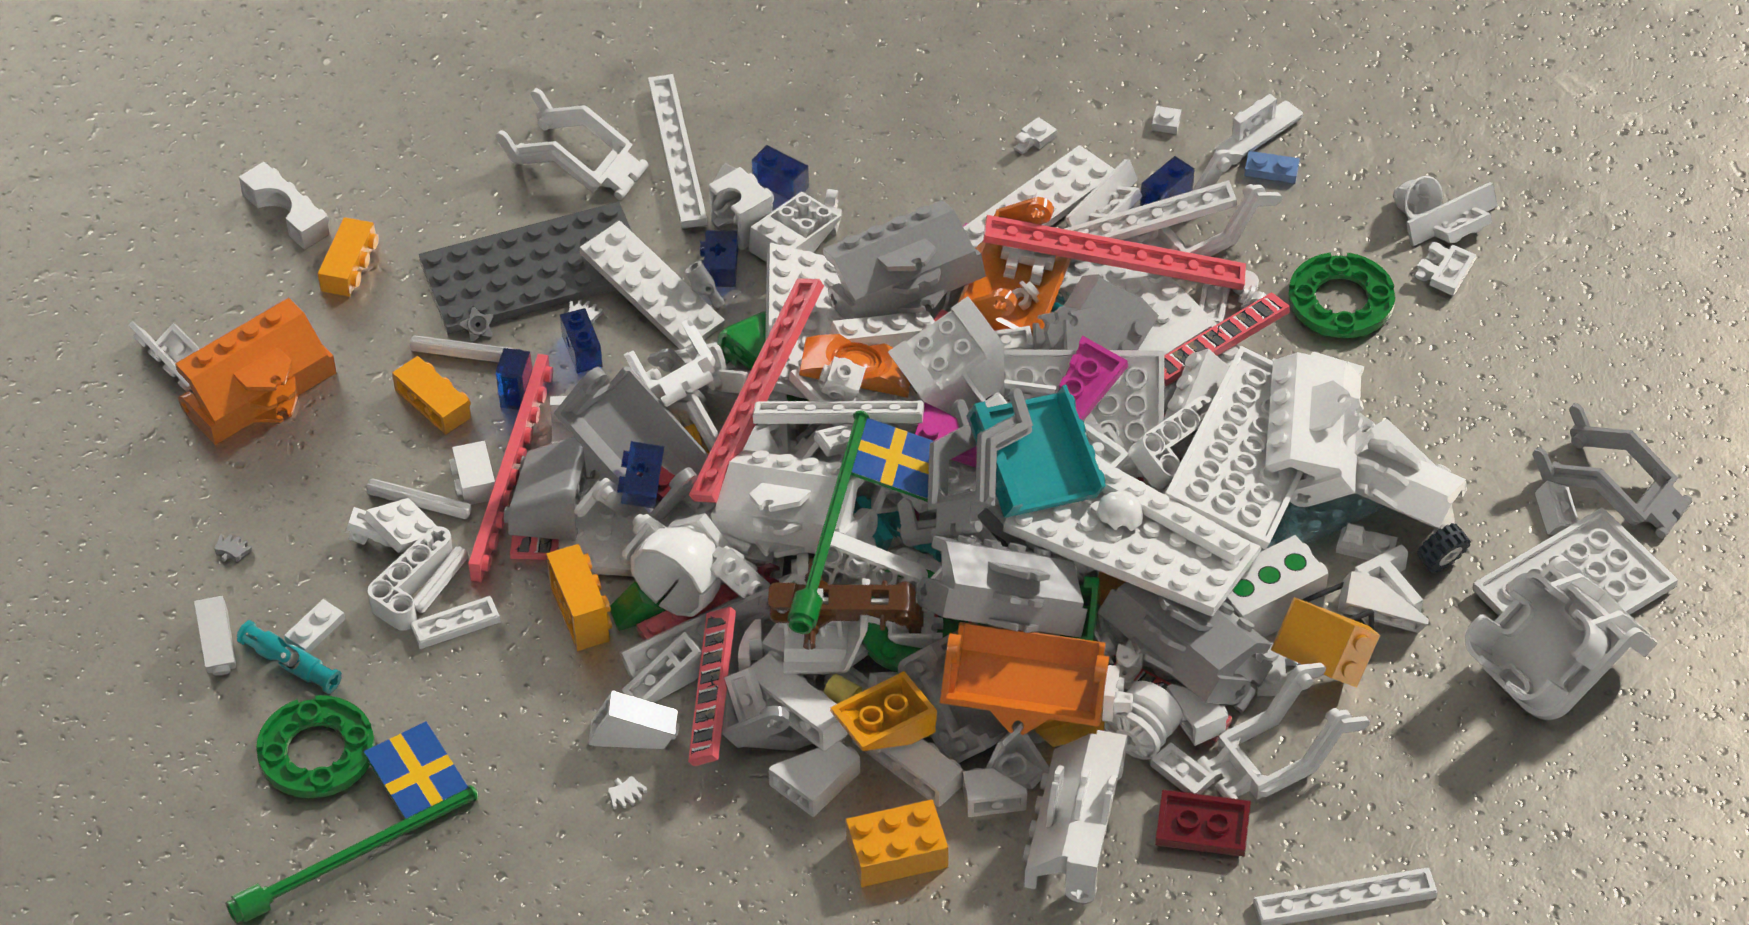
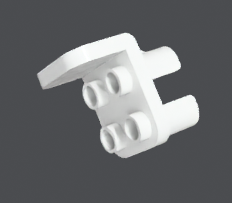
M1563 556L1553 559L1540 574L1527 572L1516 576L1505 588V591L1515 600L1495 621H1492L1483 614L1479 615L1470 624L1465 635V644L1468 652L1481 664L1484 670L1523 709L1533 716L1544 720L1557 719L1569 712L1630 647L1646 657L1658 644L1594 580Z

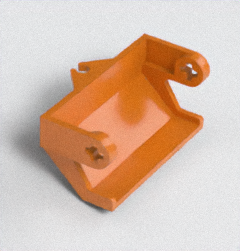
M1034 197L996 209L994 216L1041 225L1050 221L1054 212V206L1045 198ZM982 241L975 249L982 255L986 277L965 285L958 303L969 296L994 331L1030 326L1033 336V323H1039L1040 328H1044V321L1038 319V315L1051 312L1071 258L1056 256L1052 271L1044 269L1040 286L1033 284L1040 292L1037 296L1039 302L1035 303L1032 300L1030 307L1022 310L1018 303L1024 297H1020L1017 300L1012 291L1016 288H1022L1019 284L1021 281H1024L1026 284L1030 281L1033 266L1018 263L1014 279L1003 277L1007 262L1006 259L1000 258L1003 246Z
M290 298L283 300L175 363L176 370L189 383L193 393L187 391L178 397L180 406L191 421L214 445H217L253 422L282 423L283 417L278 415L279 412L286 411L288 417H292L300 394L337 373L333 354L321 343L305 313Z
M960 622L958 634L950 633L948 638L940 703L990 710L1009 733L1014 732L1013 723L1021 721L1024 725L1021 735H1025L1034 728H1037L1048 719L1100 726L1109 656H1104L1106 643Z

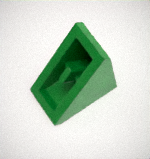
M634 581L610 605V613L617 630L621 631L637 626V624L667 611L659 606L666 598L665 595L655 604L640 589L638 583Z

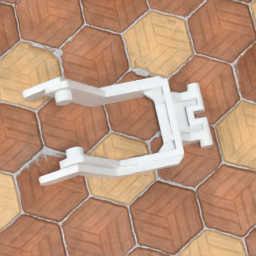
M537 88L531 92V97L540 109L536 114L538 126L542 130L582 125L587 127L611 147V152L595 171H591L556 141L531 144L520 143L515 145L505 131L500 130L496 134V139L512 163L519 165L554 161L593 193L599 186L612 188L615 191L614 196L618 200H622L633 187V181L636 182L649 166L646 160L641 159L638 161L627 152L633 144L590 108L583 105L553 109L544 93Z
M1216 150L1193 191L1216 184L1223 172L1229 170L1232 164L1234 165L1241 161L1242 155L1238 151ZM1247 185L1242 192L1245 196L1225 230L1192 247H1187L1169 226L1148 232L1141 237L1137 235L1132 238L1140 244L1210 257L1237 243L1258 206H1276L1282 201V196L1278 192H1266L1262 185Z
M690 318L685 319L681 324L693 345L686 349L692 361L659 380H652L650 371L654 370L653 368L645 372L634 351L623 354L633 372L663 402L665 407L687 396L686 390L691 388L694 392L714 381L711 374L715 372L713 366L716 360Z
M718 344L712 346L711 353L716 360V369L711 374L714 381L708 383L710 389L713 391L740 393L749 375L748 372L728 370L721 347ZM658 369L650 371L652 380L662 378ZM685 392L687 396L666 408L670 413L688 414L709 451H711L719 433L697 394ZM758 424L754 426L743 450H764L770 454H787L783 445L778 447L773 439L779 429V424Z
M604 478L596 482L576 506L574 513L578 517L584 516L596 501L602 502L624 518H627L638 508L622 491V488L608 478ZM689 495L683 499L696 512L692 516L706 513L712 521L711 512L715 509L717 503L695 502ZM642 514L637 515L632 521L634 526L632 531L635 537L623 550L622 556L626 560H630L638 545L658 529L667 527L648 514L644 516Z
M1322 663L1296 665L1266 711L1221 733L1217 748L1220 753L1216 757L1208 760L1206 756L1198 759L1197 763L1215 776L1214 782L1220 780L1216 783L1215 788L1222 797L1239 799V796L1249 791L1257 800L1267 797L1316 772L1342 733L1362 731L1369 726L1370 721L1366 716L1352 718L1349 711H1339L1337 708H1333L1327 712L1325 718L1328 722L1304 757L1268 776L1262 775L1239 747V744L1279 725L1302 689L1309 688L1314 682L1312 678L1319 677L1326 671Z

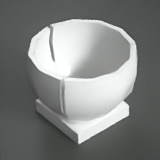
M704 513L673 521L667 528H660L637 546L631 556V572L640 589L655 604L678 581L659 606L675 615L693 617L713 601L720 588L721 579L710 571L711 566L716 560L712 554L718 546L722 548L725 546L728 548L732 547L707 514Z

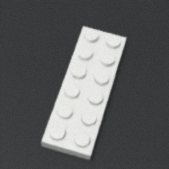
M620 220L580 247L579 253L679 349L693 346L681 324L687 318L691 319L703 340L724 327L725 320Z

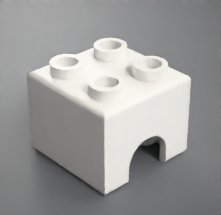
M741 167L709 184L711 221L718 228L727 224H737L738 228L734 229V232L738 237L732 241L741 250L749 247L751 226L773 212L772 202H774V196L768 188L764 189L759 185L756 177L752 173L748 174Z

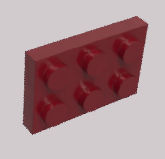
M1162 790L1155 845L1245 857L1251 801Z

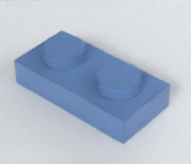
M1249 151L1244 176L1295 184L1300 158Z

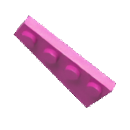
M1083 335L1079 341L1076 354H1073L1069 369L1059 384V390L1062 385H1067L1069 393L1075 399L1076 411L1082 421L1086 419L1128 368V361Z
M925 402L923 422L918 423L915 434L935 441L960 427L956 417ZM977 446L951 460L976 468Z

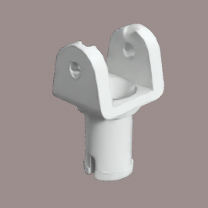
M1128 639L1126 645L1118 643L1116 666H1120L1119 678H1125V683H1130L1142 669L1143 654H1137L1131 640Z

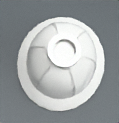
M1422 176L1398 186L1393 192V198L1397 207L1411 220L1442 204L1443 192L1441 185L1435 178Z

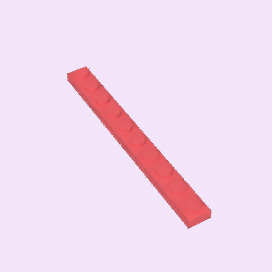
M987 215L985 219L983 242L1237 290H1243L1245 285L1246 263Z
M797 278L689 493L693 501L717 503L729 462L743 451L755 426L753 424L755 402L768 400L824 287L820 279Z
M537 355L468 563L471 581L482 582L485 572L490 571L492 563L491 553L492 550H496L498 547L499 528L503 529L505 525V507H510L513 498L512 489L513 486L517 485L520 476L521 457L526 456V446L532 443L533 424L539 421L540 403L545 402L547 395L546 385L547 382L551 383L553 378V367L549 365L548 355Z

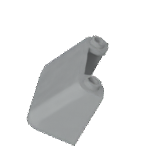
M571 437L530 450L526 456L521 457V473L510 507L506 506L504 511V523H508L509 535L576 541L578 528H576L577 515L574 513V510L580 503L586 479H594L595 470L592 477L586 476L584 447L575 437Z
M948 635L902 659L898 665V673L905 671L936 708V731L931 734V737L940 753L948 759H954L960 763L995 745L1009 732L990 710L940 703ZM1015 721L1012 725L1013 728L1017 724H1021L1024 727L1021 721Z

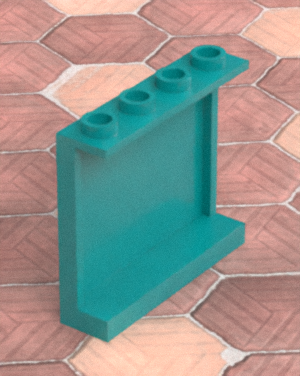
M1062 385L1055 394L1026 399L1025 402L1033 424L1032 432L997 451L995 494L1004 518L1097 498L1106 486L1105 476L1099 470L1095 459V450L1089 444L1085 434V424L1078 416L1075 399L1069 393L1067 385ZM985 401L974 403L966 417L976 444L977 434L1015 414L1012 403L987 407Z

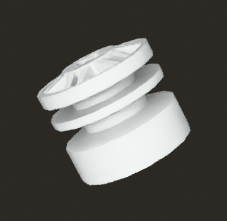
M1136 681L1126 692L1133 694L1132 711L1117 712L1116 715H1113V722L1105 721L1104 727L1107 732L1127 735L1125 753L1143 760L1152 759L1159 752L1160 747L1165 744L1166 738L1180 724L1183 713L1180 705L1165 689L1151 682Z

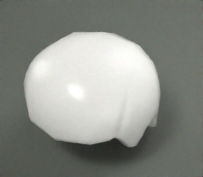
M1111 492L1103 496L1099 502L1097 509L1098 517L1102 522L1108 523L1114 530L1125 525L1130 531H1133L1142 524L1143 513L1140 501L1131 492Z

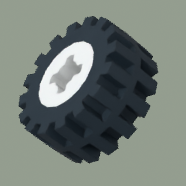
M1451 523L1429 536V539L1425 540L1422 543L1423 545L1419 547L1417 556L1430 572L1437 573L1461 558L1462 554L1466 553L1467 548L1470 547L1471 541L1456 523Z

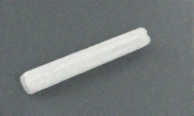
M415 335L410 340V350L414 352L512 364L515 357L514 349Z
M373 478L369 480L366 487L369 495L392 501L409 498L417 507L462 519H468L472 510L470 503Z

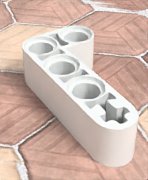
M1207 396L1197 398L1146 432L1130 447V458L1153 487L1162 489L1171 483L1181 464L1171 449L1197 432L1213 401Z
M437 526L428 530L368 586L367 591L371 611L394 628L404 631L411 629L410 622L417 620L414 600L411 595L432 577L453 551L451 535L447 528Z
M835 531L830 547L837 551L829 550L823 569L828 575L822 574V580L829 585L833 584L837 572H840L858 580H863V578L870 579L871 585H882L883 580H886L888 585L909 582L913 584L916 592L920 580L928 577L925 567L916 562ZM854 558H860L864 562H858ZM881 569H888L891 573H886Z

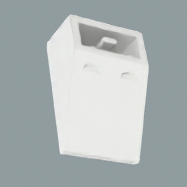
M800 192L751 226L749 251L766 262L767 249L770 243L786 245L790 248L814 253L840 221L841 215L807 194Z

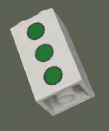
M1294 535L1259 552L1257 558L1224 602L1234 608L1233 613L1239 618L1243 617L1252 622L1255 626L1254 630L1265 638L1280 629L1294 597L1302 600L1326 589L1329 576L1328 570L1323 563L1318 562L1312 555L1309 546L1306 543H1302ZM1325 596L1308 603L1323 608Z

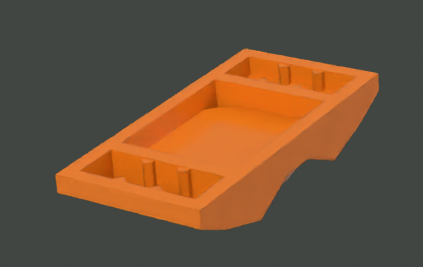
M840 334L816 335L806 337L799 376L819 379L824 365L829 366L835 356L847 358L854 364L866 367L860 386L862 389L908 398L910 382L888 353L893 347L885 343L869 346L863 343L851 342Z

